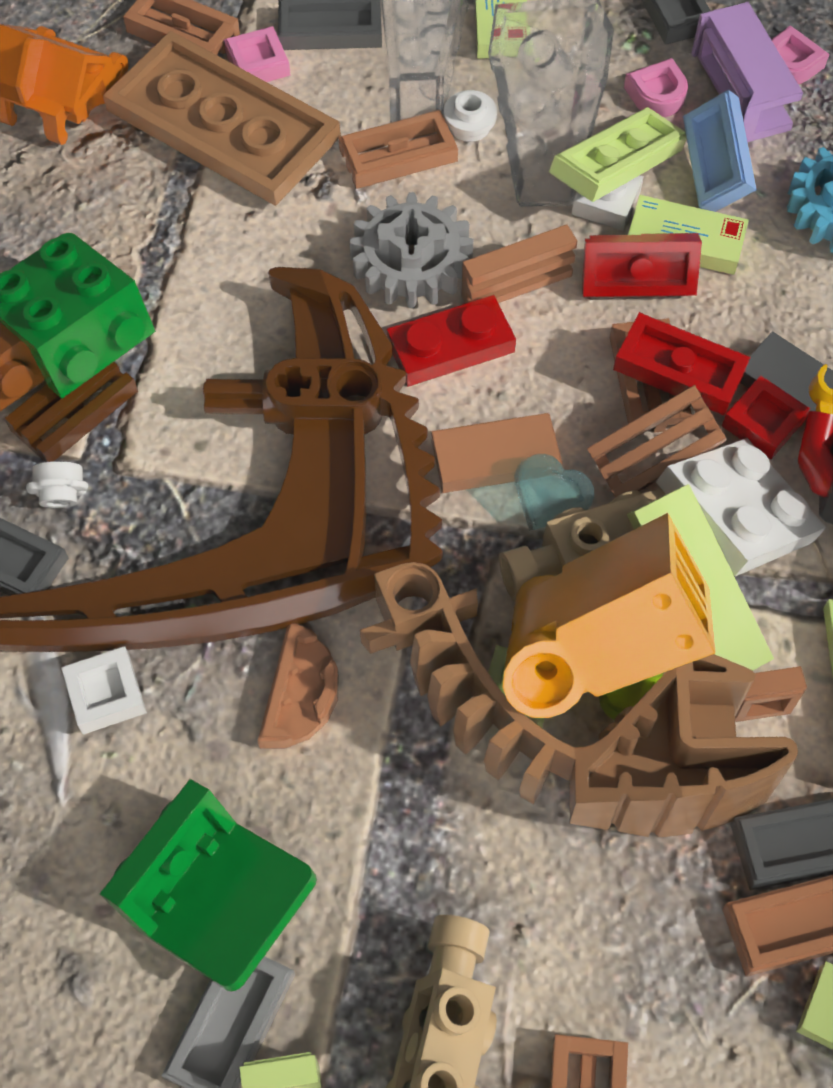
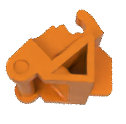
M0 24V122L14 126L17 122L14 103L39 112L43 120L46 138L64 145L68 138L65 130L66 120L77 124L85 122L95 107L105 104L103 95L128 72V58L117 52L106 55L56 37L54 30L44 26H39L35 30L29 27Z

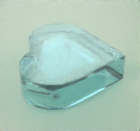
M532 455L522 460L516 469L514 476L515 486L529 531L545 527L547 521L552 520L556 515L567 509L581 507L588 510L592 505L594 486L589 477L583 472L574 469L564 470L561 463L551 455Z

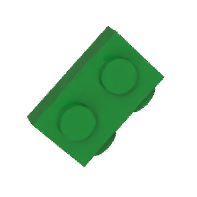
M64 233L47 241L39 250L20 263L0 273V323L28 346L48 387L61 399L156 332L135 280L74 233Z
M189 779L176 797L164 807L158 820L129 857L120 863L114 876L100 892V895L138 932L226 991L232 992L239 990L246 983L313 890L317 877L311 867L305 862L237 824L208 788Z

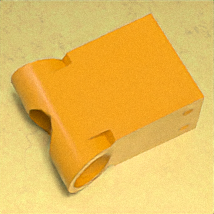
M669 513L563 565L562 573L556 576H537L523 583L516 594L512 632L509 638L502 687L507 701L519 713L532 718H551L569 710L579 701L583 693L589 692L599 697L715 654L710 589Z

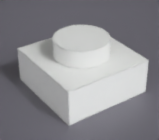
M639 175L594 202H591L577 192L573 201L572 215L624 231L641 192L644 176Z
M125 646L61 667L76 722L83 735L147 713L132 662Z

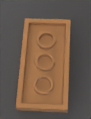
M169 31L103 95L108 112L274 206L280 203L341 136L340 122L173 31Z

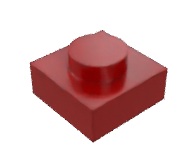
M760 375L726 413L722 427L741 440L748 438L756 448L772 460L804 423L810 408Z

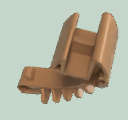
M416 562L400 564L374 574L376 602L384 621L360 629L362 645L370 654L391 646H395L396 651L412 646L410 664L419 694L423 696L428 693L427 698L431 714L440 727L456 715L453 727L455 746L465 755L480 742L494 724L499 731L488 742L484 764L486 772L498 781L519 752L533 760L526 769L519 788L520 797L534 805L550 772L568 780L570 824L608 830L612 823L615 824L618 832L649 837L650 833L654 832L657 837L661 838L692 834L696 826L701 831L719 827L732 822L736 817L745 816L765 804L797 757V744L791 738L736 737L735 716L749 692L756 675L753 670L715 654L666 671L634 707H626L617 715L615 722L609 723L600 732L598 742L589 746L574 748L556 739L524 714L519 713L507 701L506 696L500 691L481 664L460 624L464 620L477 616V588L449 598L442 580L435 570L425 564ZM412 596L421 597L428 602L425 607L417 610L404 609L398 605L401 600Z

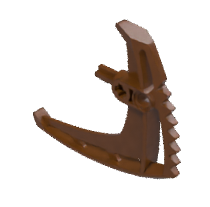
M271 268L268 271L271 289L288 298L292 303L296 358L283 360L275 364L271 370H265L263 379H206V382H204L205 414H263L265 424H275L284 433L294 435L286 477L277 500L263 526L220 547L165 565L103 580L0 597V618L80 614L87 618L75 620H0V651L91 652L112 651L124 646L127 650L153 649L211 643L273 632L287 628L290 624L299 625L331 616L376 598L374 574L411 562L425 564L431 568L442 559L443 550L429 540L431 536L442 528V519L426 509V507L440 497V488L423 478L434 468L435 457L418 448L426 440L428 428L411 420L419 408V399L400 393L406 382V372L387 366L392 356L391 342L352 284L321 269ZM344 310H351L366 339L373 364L364 360L354 359ZM353 395H360L365 397L362 400L350 401L345 399ZM382 416H387L392 422L406 480L411 518L410 545L364 556L366 533L365 435L376 429L381 422ZM347 563L345 574L250 597L243 592L245 588ZM206 594H214L220 601V603L158 613L117 617L114 614L115 610L121 608L163 603Z

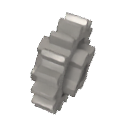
M409 192L406 203L398 204L392 195L387 196L386 209L380 210L370 205L367 207V221L356 220L354 223L355 237L350 238V257L353 261L354 276L356 279L365 278L366 292L368 294H373L380 289L385 290L386 304L391 305L398 296L406 297L408 308H414L417 303V297L425 296L432 305L437 304L438 290L443 289L452 295L457 292L458 278L462 279L463 261L473 258V239L469 238V222L467 220L457 221V208L454 205L446 207L442 211L437 209V196L432 195L425 204L417 203L415 192ZM410 245H414L413 255L409 254Z

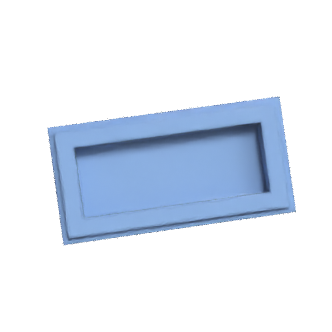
M726 90L683 116L698 206L701 209L714 212L757 190L739 97L730 90Z

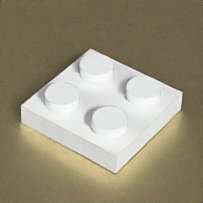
M748 438L669 465L656 482L666 494L681 486L690 485L735 577L813 543L826 528L811 511L807 501L788 485L770 464L768 457L756 448Z

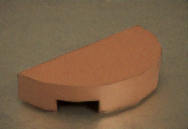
M290 624L286 629L258 737L260 749H285L309 740L329 721L338 701V667L329 649L318 640L317 635L311 629L298 624Z

